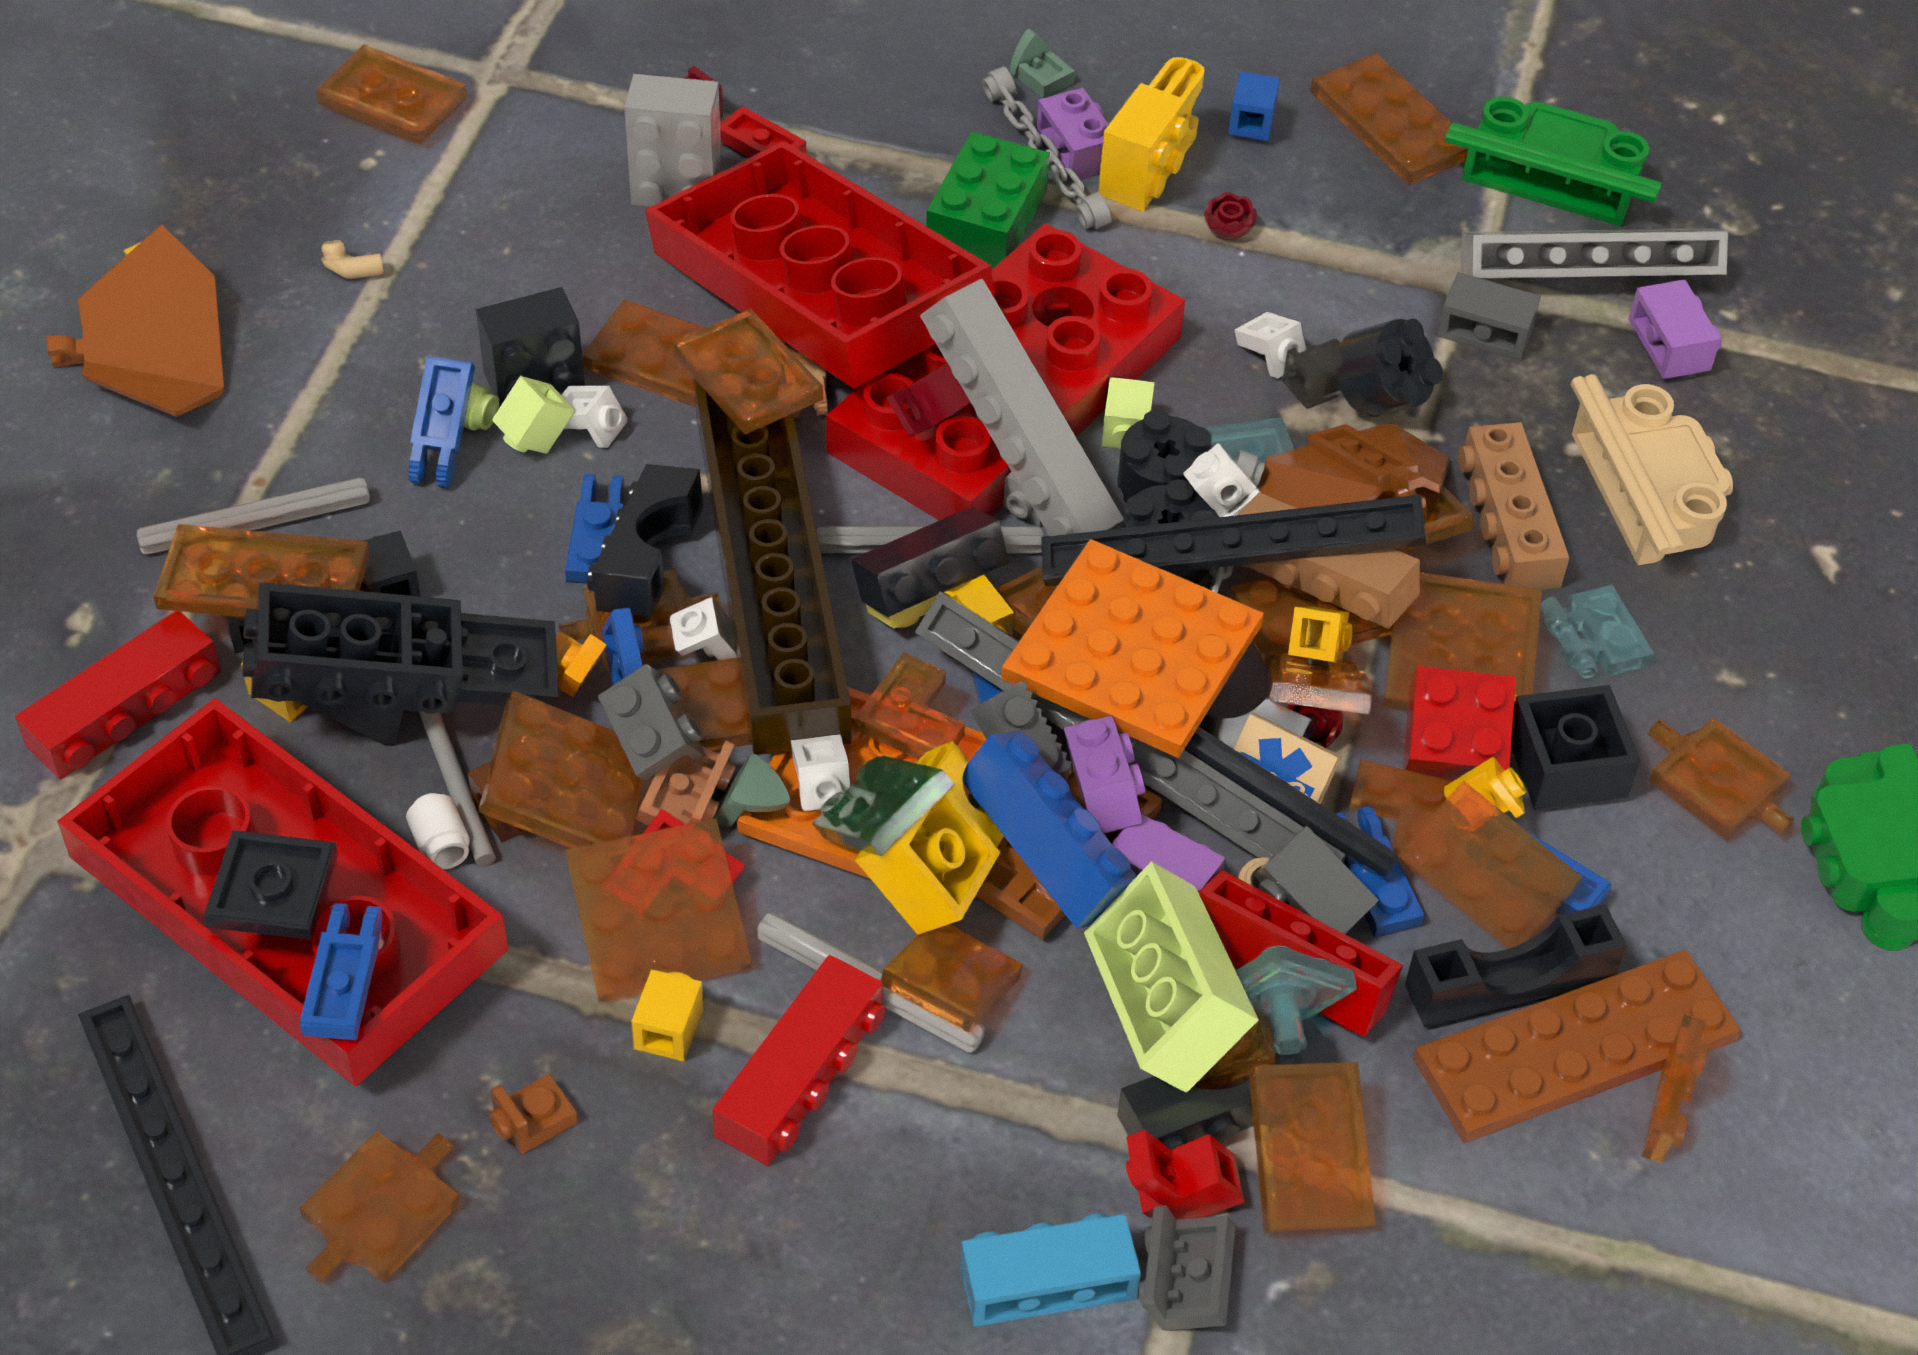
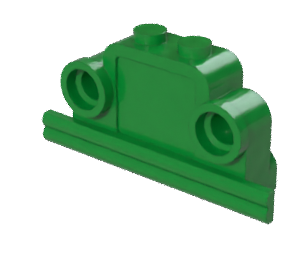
M1511 97L1492 98L1484 105L1482 120L1478 129L1452 122L1444 141L1468 149L1462 181L1622 227L1632 197L1655 203L1662 182L1640 176L1642 167L1647 161L1649 154V144L1642 136L1629 131H1619L1609 121L1542 102H1530L1524 105L1519 100Z
M1911 743L1888 746L1882 751L1859 753V756L1836 759L1828 765L1821 782L1813 792L1811 811L1808 816L1803 817L1801 822L1803 840L1807 846L1812 847L1818 862L1817 868L1820 882L1824 887H1828L1834 902L1847 911H1864L1861 918V929L1865 937L1881 949L1888 951L1904 950L1910 947L1915 940H1918V758Z

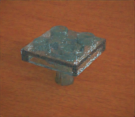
M1276 945L1262 951L1260 956L1240 969L1235 970L1259 1019L1255 1024L1271 1029L1273 1050L1281 1055L1296 1054L1300 1052V1048L1305 1049L1307 1047V1039L1304 1035L1302 1023L1303 1019L1314 1016L1357 989L1354 970L1330 963L1326 959L1314 958L1293 951L1286 946Z

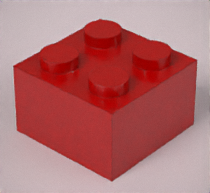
M1417 666L1409 685L1402 776L1453 782L1493 756L1504 770L1510 767L1516 677Z

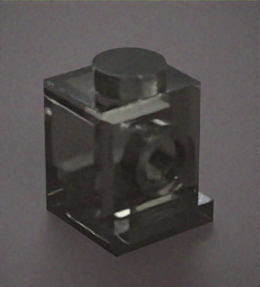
M1336 338L1321 345L1311 346L1301 353L1296 348L1287 350L1282 382L1306 409L1343 395L1337 380L1336 367L1342 366L1343 352L1338 353L1340 342Z

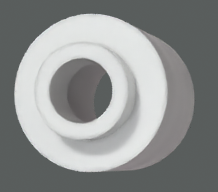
M429 793L419 797L406 814V820L419 852L443 870L461 864L469 854L470 838L454 800L448 795Z

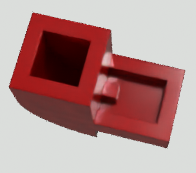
M1145 1129L1126 1137L1130 1158L1126 1161V1172L1131 1184L1138 1190L1141 1209L1144 1215L1153 1218L1154 1206L1166 1205L1176 1220L1202 1218L1244 1202L1235 1154L1210 1134L1174 1149L1168 1148Z

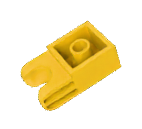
M1174 57L1168 60L1149 86L1142 83L1139 84L1104 130L1098 191L1102 197L1143 212L1153 198L1158 199L1161 196L1167 178L1171 173L1176 174L1179 171L1184 154L1197 136L1199 120L1197 116L1191 114V111L1203 88L1205 71L1200 63L1182 57Z
M954 741L926 752L918 760L855 859L857 864L917 935L962 920L1001 853L997 847L1004 835L982 807L974 808L965 795L963 773L968 760Z

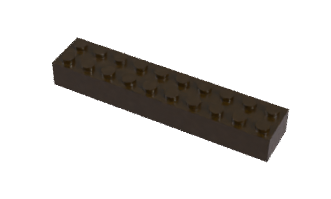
M784 367L693 377L696 419L753 754L762 755L792 751V740L838 734L841 736L843 745L852 744L851 702Z

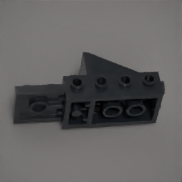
M263 582L259 583L255 609L246 608L244 638L253 639V647H245L242 677L252 678L251 698L270 699L277 702H300L387 746L396 745L403 710L453 714L456 701L555 709L559 692L555 621L461 613V600Z

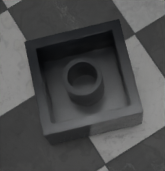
M563 287L476 309L483 370L493 395L499 398V408L520 376L551 384L559 393L564 392L568 386H585L579 321Z
M1610 685L1516 696L1513 709L1511 747L1534 809L1629 797L1640 765V759Z

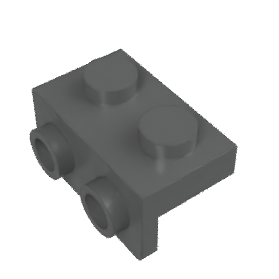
M647 664L598 695L636 776L644 781L684 755H688L696 761L706 756L699 742L703 738L702 730L696 720L689 713L684 712L679 702L684 696L678 683L669 673L662 675Z
M1166 1205L1154 1206L1152 1226L1147 1227L1145 1232L1148 1262L1146 1275L1140 1279L1139 1296L1143 1308L1149 1311L1162 1330L1226 1326L1236 1227L1228 1215L1176 1220Z

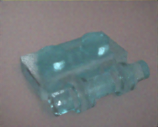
M1613 585L1570 595L1567 608H1562L1556 597H1549L1540 604V609L1545 615L1544 625L1551 636L1558 637L1564 648L1562 651L1564 659L1571 668L1577 669L1582 679H1589L1596 675L1598 667L1595 663L1599 662L1608 676L1651 666L1655 653ZM1581 631L1586 639H1580L1577 632Z

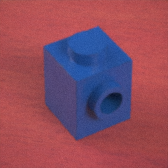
M1240 71L1232 102L1228 134L1269 141L1277 104L1279 77Z

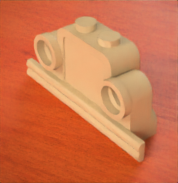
M1591 374L1585 378L1582 376L1573 378L1571 386L1580 402L1572 436L1637 565L1655 563L1662 560L1665 554L1701 548L1710 544L1714 538L1718 523L1724 516L1727 507L1726 496L1732 493L1733 481L1729 470L1723 468L1715 453L1713 440L1711 437L1706 436L1699 422L1685 415L1672 416L1674 401L1670 394L1660 387L1641 384L1630 388L1623 397L1609 399L1596 375Z

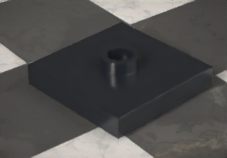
M232 830L203 916L206 927L312 940L338 856L336 842Z

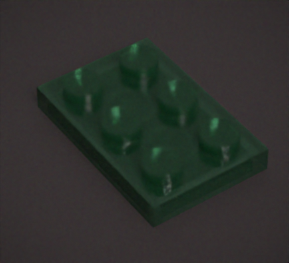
M884 755L875 757L859 769L856 774L858 780L845 792L841 791L834 794L822 805L820 809L822 814L812 825L824 839L882 856L955 784L943 769Z

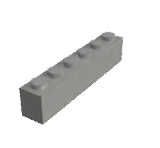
M1703 228L1462 232L1461 273L1478 278L1726 275L1728 231Z
M983 278L944 297L921 314L920 317L926 325L930 336L939 347L954 377L959 381L977 416L983 422L999 449L1002 458L1006 461L1022 488L1026 499L1030 502L1045 527L1048 536L1108 530L1123 521V516Z

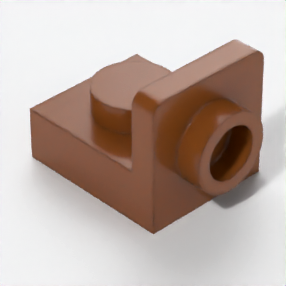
M550 1074L543 1076L509 1096L501 1085L490 1090L494 1110L488 1112L489 1120L500 1139L505 1141L510 1138L521 1155L578 1123L577 1112Z

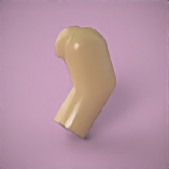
M341 240L325 242L321 247L324 255L321 260L325 268L343 278L355 279L384 274L380 253L353 257L345 253V246Z

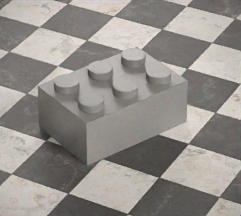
M633 74L624 107L631 205L651 207L722 172L719 83L715 81Z

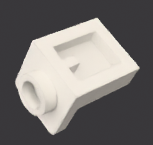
M1266 312L1234 330L1238 346L1265 355L1271 377L1280 378L1308 361L1300 322Z
M568 386L561 395L576 410L564 429H587L599 448L609 447L628 421L627 416L609 386Z
M712 597L671 615L670 623L675 650L681 656L703 648L709 657L715 656L727 671L738 667L731 620Z
M840 734L792 740V757L799 781L802 809L810 811L850 805L852 800L849 766Z

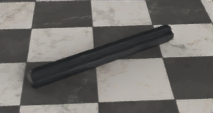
M1198 726L1186 745L1185 750L1305 827L1308 826L1314 833L1379 875L1386 876L1391 872L1398 859L1395 851Z

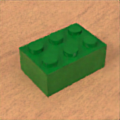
M971 131L927 209L926 227L988 263L991 267H996L1018 247L1047 192L1050 152Z

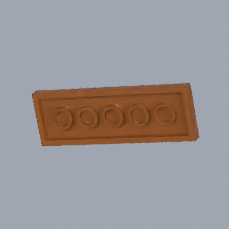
M1683 950L1416 1047L1413 1060L1463 1144L1734 1043L1737 1041L1741 1029L1688 951Z

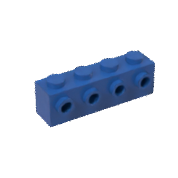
M1022 731L991 734L967 763L963 773V784L1076 929L1090 926L1137 877L1130 868L1128 858L1120 850L1113 847L1099 829L1100 825L1097 819L1090 812L1082 808L1070 793L1066 780L1050 768L1039 754L1037 744L1030 737L1023 734Z

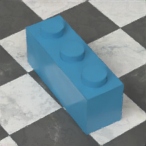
M1101 1213L1092 1214L1084 1217L1079 1222L1061 1225L1038 1223L1030 1226L1025 1231L1007 1234L984 1232L974 1236L971 1240L961 1242L960 1271L973 1327L1137 1299L1141 1272L1125 1214L1115 1216Z

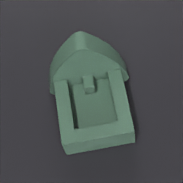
M1027 29L1015 49L1009 73L1014 78H1019L1041 98H1046L1074 84L1075 70L1055 55L1048 43L1040 35L1031 29Z
M752 754L728 784L712 821L728 830L744 810L770 812L784 809L790 802L789 793L773 768L758 755Z

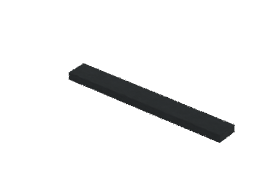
M1421 495L1041 537L1042 569L1045 586L1059 585L1090 539L1169 573L1427 545Z
M125 995L78 1014L216 1354L263 1355L277 1349L278 1346L130 995Z

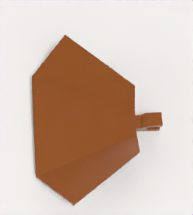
M162 224L78 298L83 332L82 339H75L67 335L46 336L47 352L51 356L53 368L84 363L82 376L85 380L175 417L213 401L225 392L222 362L223 347L216 278Z
M1344 424L1308 434L1307 446L1268 456L1265 460L1259 491L1296 508L1376 500L1382 492L1389 490L1395 492L1396 497L1417 495L1415 488L1422 486L1440 493L1450 462L1447 455L1396 424H1382L1361 431ZM1422 496V505L1424 508L1426 507V498Z

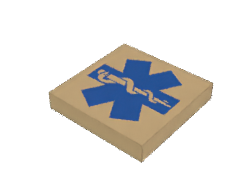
M1250 713L1234 747L1236 751L1319 804L1342 756L1257 713Z

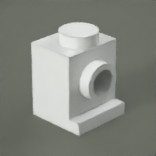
M1219 443L1208 452L1198 456L1192 466L1183 473L1197 493L1212 509H1215L1219 517L1237 515L1260 492L1247 474Z

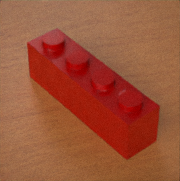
M177 609L15 715L25 747L58 779H63L74 770L87 765L92 758L116 742L127 738L135 729L156 715L166 712L174 703L196 688L206 685L214 676L219 674L221 668L214 641Z
M1223 870L1199 891L1202 902L1233 967L1246 973L1251 979L1265 983L1289 996L1297 1004L1307 1006L1332 1019L1340 1027L1354 1031L1363 1037L1386 1014L1403 967L1401 963Z
M829 954L713 1107L714 1137L766 1166L771 1164L779 1151L787 1152L797 1139L800 1131V1122L809 1110L816 1112L825 1101L830 1087L829 1083L838 1071L844 1073L852 1064L857 1054V1044L866 1032L873 1034L881 1024L886 1011V1007L882 1005L883 982Z

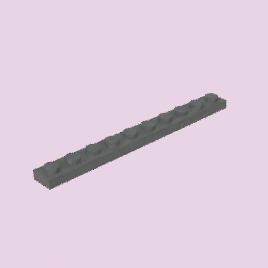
M940 591L915 633L1003 691L1013 686V684L1001 679L1003 664L1019 643V640L953 597ZM1032 693L1031 699L1037 700L1036 708L1042 709L1041 716L1046 717L1063 730L1065 727L1092 720ZM1129 736L1135 762L1128 763V765H1139L1145 784L1256 857L1271 858L1295 833L1305 827L1184 749L1180 757L1177 758ZM1317 835L1344 863L1348 854Z

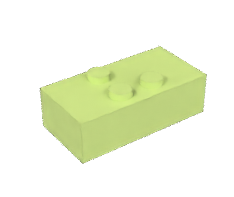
M1151 861L1084 931V935L1140 1069L1187 1093L1259 1020L1196 887Z

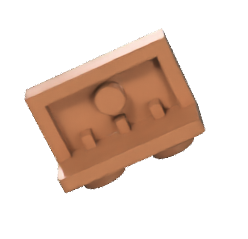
M725 741L720 754L702 746L706 756L699 761L684 755L655 774L635 820L649 826L659 811L664 809L694 831L697 830L698 826L708 830L719 805V802L711 799L715 788L725 791L737 765L728 761L735 744Z

